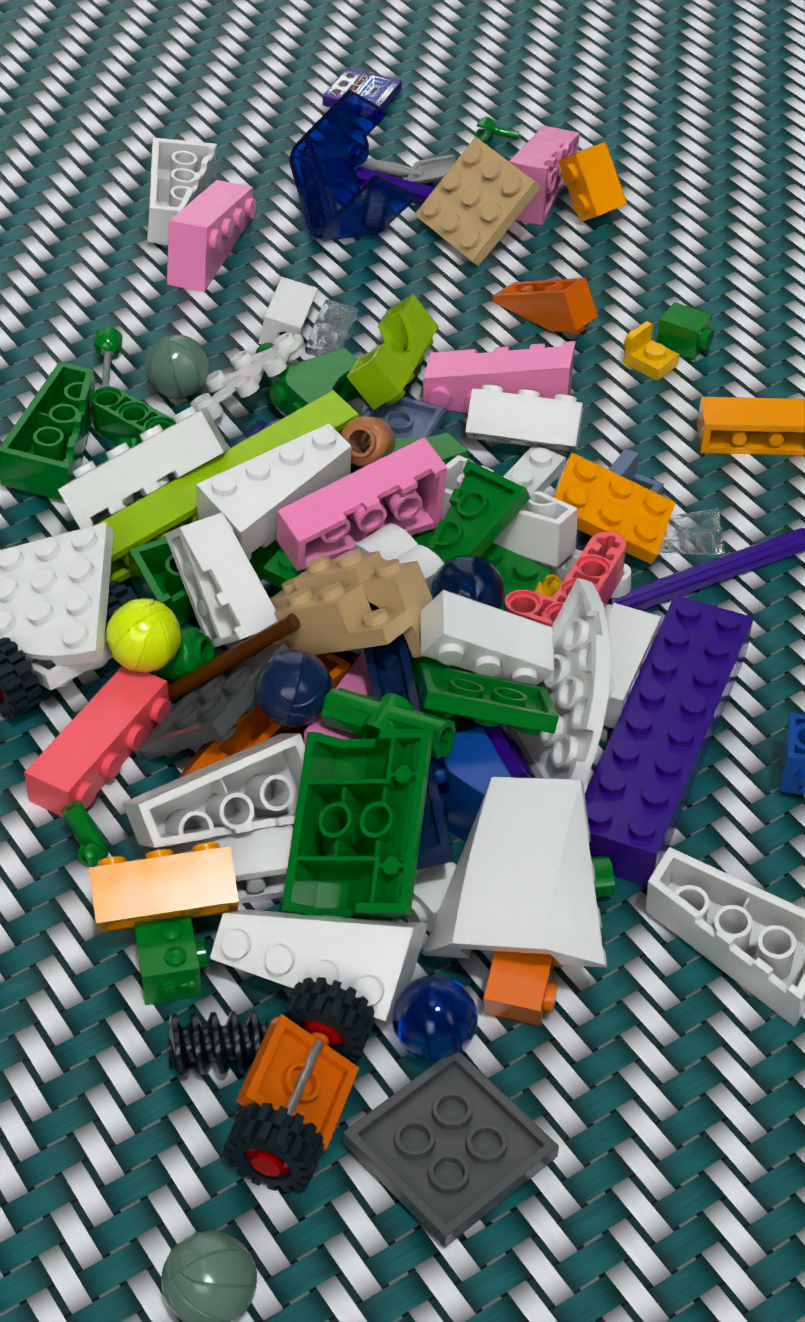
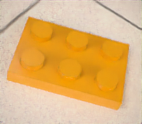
M573 452L565 463L553 494L554 498L578 508V530L591 536L606 531L617 533L627 543L626 553L651 565L658 556L676 503Z

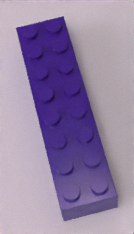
M674 595L585 792L591 839L589 842L591 857L603 855L609 857L613 866L614 877L648 887V880L668 849L746 656L754 617Z

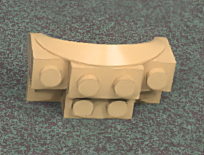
M360 549L348 551L330 560L329 555L319 556L305 564L307 570L297 577L284 582L281 585L283 590L270 599L276 609L274 614L277 621L293 613L299 619L300 628L267 648L285 643L290 650H303V652L306 651L312 655L388 645L403 634L413 658L425 657L421 655V610L433 598L418 561L400 564L398 559H383L379 551L361 554ZM369 602L379 609L372 611Z

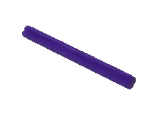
M805 528L796 529L632 588L625 596L610 598L609 604L617 603L642 611L672 600L674 595L683 596L804 552Z

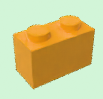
M606 142L558 160L561 176L566 182L572 199L573 209L577 213L580 222L598 217L627 204Z

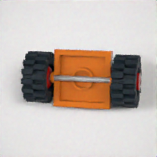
M310 977L304 979L303 983L298 982L295 985L283 1013L271 1020L236 1099V1102L243 1107L240 1109L224 1144L223 1154L224 1157H228L227 1163L230 1167H239L237 1173L243 1178L250 1175L253 1177L251 1182L258 1186L261 1182L267 1183L268 1189L274 1191L277 1190L278 1186L284 1192H292L293 1188L297 1191L303 1190L305 1186L309 1185L322 1152L328 1148L359 1070V1067L352 1062L356 1061L357 1056H361L375 1022L373 1007H366L369 1001L364 996L356 998L357 990L349 987L347 990L340 988L342 982L333 980L332 985L327 984L326 978L318 977L316 982H314Z

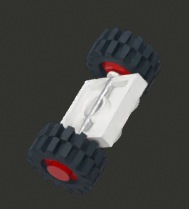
M117 580L109 583L106 630L115 610L128 601L136 599L132 592L128 594V587L124 584L121 585L120 581ZM106 631L102 661L66 666L55 665L52 660L34 659L32 662H28L25 660V653L23 650L18 651V645L14 641L11 642L8 637L1 638L0 716L11 720L41 704L40 702L43 699L40 695L42 694V689L37 683L50 691L69 685L73 678L88 670L101 668L107 664L108 659H114L107 645Z

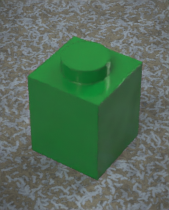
M674 302L659 320L657 343L680 354L679 356L694 361L702 350H707L712 343L714 337V330L710 329L712 314Z

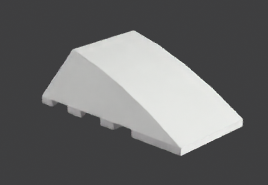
M514 777L491 778L422 954L425 956L470 959L471 949L551 954L561 965L607 968L606 953L602 946L600 931L602 928L600 909L597 906L594 882H596L594 864L591 861L589 847L591 839L585 793L581 780Z

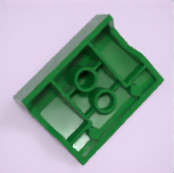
M430 728L380 730L375 739H340L318 732H307L281 911L301 915H327L366 920H382L411 915L434 735L433 730Z

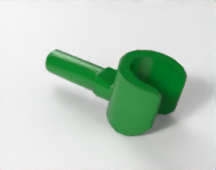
M484 117L478 122L476 126L484 129H478L474 134L481 141H487L491 135H500L514 139L519 137V131L500 128L496 126L490 117Z

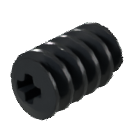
M253 1010L249 1012L245 1025H241L236 1011H231L226 1025L221 1026L217 1013L211 1012L206 1026H201L195 1012L190 1014L186 1027H181L177 1013H171L168 1040L170 1069L173 1062H176L180 1075L188 1076L192 1063L195 1061L200 1074L208 1075L212 1062L216 1061L220 1074L223 1075L228 1074L232 1060H235L240 1073L247 1074L251 1061L255 1059L269 1027L268 1016L265 1024H261L256 1011Z

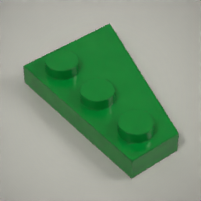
M467 460L463 469L465 477L460 488L454 489L449 499L451 503L450 510L445 520L438 523L427 547L445 563V581L453 586L459 583L531 498L525 487Z

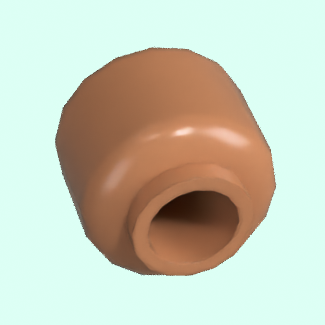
M373 416L356 417L349 421L341 432V436L352 446L351 463L353 465L365 467L394 452L396 444L395 435L390 425L383 419Z

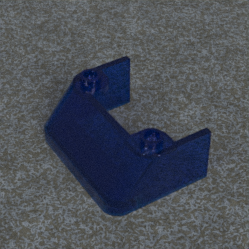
M350 89L301 137L292 148L289 157L290 167L310 235L322 241L377 235L384 231L415 200L413 194L377 174L360 188L355 170L369 156L367 135L388 114L383 108Z

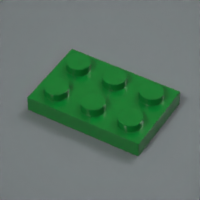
M420 662L416 680L423 708L428 709L431 714L442 718H453L455 714L472 717L474 722L488 727H495L498 723L515 726L516 730L528 735H540L541 731L555 734L559 716L546 687Z

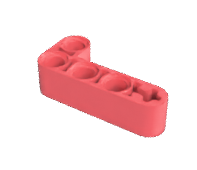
M609 531L593 535L553 597L529 590H515L506 596L504 611L552 627L577 578L593 583L605 607L623 576L627 545L625 539L621 535Z

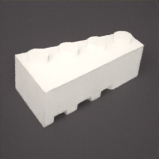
M153 138L147 242L168 245L169 220L207 189L214 178L217 144Z
M191 406L173 416L176 422L174 425L163 430L160 424L139 435L142 440L141 443L129 448L125 442L106 453L108 461L96 466L92 460L72 471L76 478L59 488L58 491L79 528L82 529L94 525L102 516L114 514L134 502L139 496L142 495L143 497L169 483V480L175 477L178 478L224 453L229 447L207 407L196 411L194 406Z
M328 423L196 484L197 517L201 520L223 512L227 521L233 527L235 536L248 560H250L251 553L258 547L262 546L265 548L276 540L277 510L351 474L352 446Z
M457 455L446 464L448 468L441 520H445L450 510L451 503L449 499L454 489L460 488L465 477L463 469L468 459ZM481 466V467H483V468H486V469H488V470L494 472V470H491V469H489V468H487V467H485V466ZM510 479L511 481L523 486V483L518 482L514 479ZM541 491L532 492L529 494L531 497L493 543L523 557L535 560L543 566L558 567L576 550L578 508Z
M281 733L123 802L138 844L157 848L208 839L214 836L243 833L271 826L294 824L305 753V745L301 734Z
M669 847L648 880L645 910L793 1027H796L805 1010V909Z
M240 909L223 913L210 959L293 989L298 982L303 983L304 979L310 977L314 982H316L318 977L326 978L327 984L332 985L333 980L342 982L340 988L347 990L349 987L357 990L356 998L364 996L369 1001L366 1007H373L375 1012L373 1017L388 1021L402 1013L428 923H406L378 919L366 920L342 918L339 916H315Z

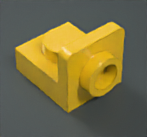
M646 321L627 334L624 340L625 354L623 364L658 381L678 366L680 354L651 340L653 324Z

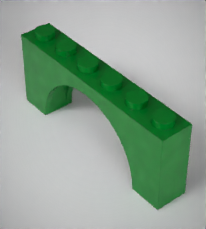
M346 348L288 365L283 372L271 377L269 396L272 404L288 416L332 390L346 402L362 396L347 378L348 373L358 358ZM447 432L425 437L445 464L457 455L467 459L469 457V450ZM395 437L394 452L421 438ZM351 463V473L363 468Z

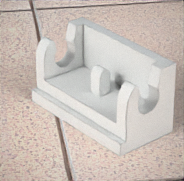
M281 277L264 316L259 344H273V341L280 336V332H292L293 335L300 334L318 288Z

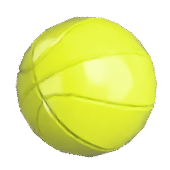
M142 598L130 600L115 610L107 625L106 639L113 658L120 665L134 672L146 673L157 671L173 660L180 647L181 630L179 622L170 608L157 600Z

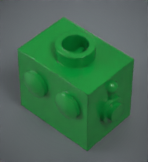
M191 915L134 924L145 1005L201 997L200 969H207L208 963L204 940L195 941Z

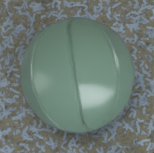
M175 334L163 337L151 347L146 357L145 369L151 385L159 393L169 398L180 399L195 394L203 387L208 377L209 361L204 349L197 341L185 335Z
M217 1230L195 1232L179 1242L170 1251L164 1263L161 1276V1286L165 1302L174 1315L183 1322H233L249 1308L257 1288V1270L250 1252L242 1242L225 1232Z

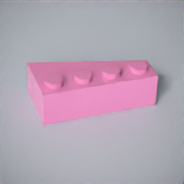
M423 437L277 510L276 540L295 569L299 571L306 569L305 564L319 556L329 555L330 560L353 550L354 544L389 523L400 526L410 535L436 528L442 518L448 467L427 439Z

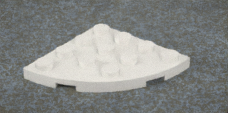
M107 522L0 550V639L8 637L11 642L14 641L18 645V651L23 650L25 653L26 661L32 662L34 659L52 660L55 665L66 666L103 660L114 535Z
M577 578L552 625L554 672L536 685L547 688L559 716L555 734L541 731L540 735H528L516 730L515 726L507 725V729L515 743L520 747L523 757L536 778L581 780L585 793L588 786L587 777L603 730L608 700L613 692V681L610 678L611 642L604 604L592 582Z

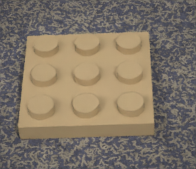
M475 136L414 215L479 267L540 190L541 186Z

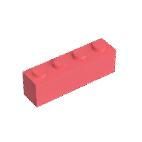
M122 666L24 772L29 802L64 817L61 813L62 809L74 801L79 800L85 808H88L94 802L98 791L109 779H113L118 775L122 764L134 751L139 750V745L170 712L171 701L169 700L167 680L148 672H134Z

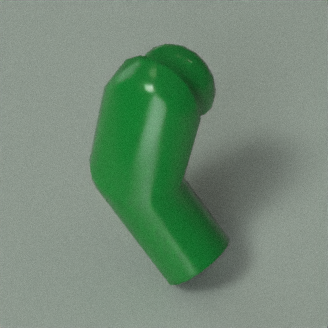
M74 801L65 806L61 813L81 844L77 851L79 861L86 867L97 866L99 860L108 856L109 846L81 801Z

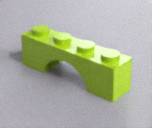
M414 294L386 311L378 324L385 343L358 358L347 375V378L373 410L385 403L391 406L404 396L405 391L403 389L405 385L414 378V369L424 360L423 353L434 342L432 337L439 326Z

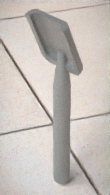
M317 150L314 153V159L317 162L331 164L333 160H337L387 175L407 177L406 180L420 184L440 182L456 162L455 154L417 161L411 168L398 163L326 150Z

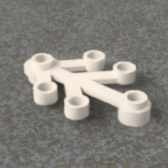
M286 332L278 336L273 341L274 346L252 356L248 350L237 353L230 359L235 372L224 376L221 370L214 371L208 375L204 383L210 393L218 392L213 396L209 393H204L196 397L190 405L194 406L196 411L207 407L213 420H216L223 413V408L220 405L222 400L236 390L241 398L252 395L259 389V382L264 372H266L268 377L276 376L287 368L286 363L301 356L305 351L302 345L304 342L301 334L293 335L292 332Z

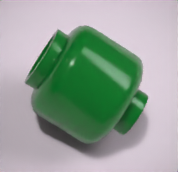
M196 627L180 628L181 643L175 657L164 667L157 670L160 676L168 682L176 681L215 658L212 640Z

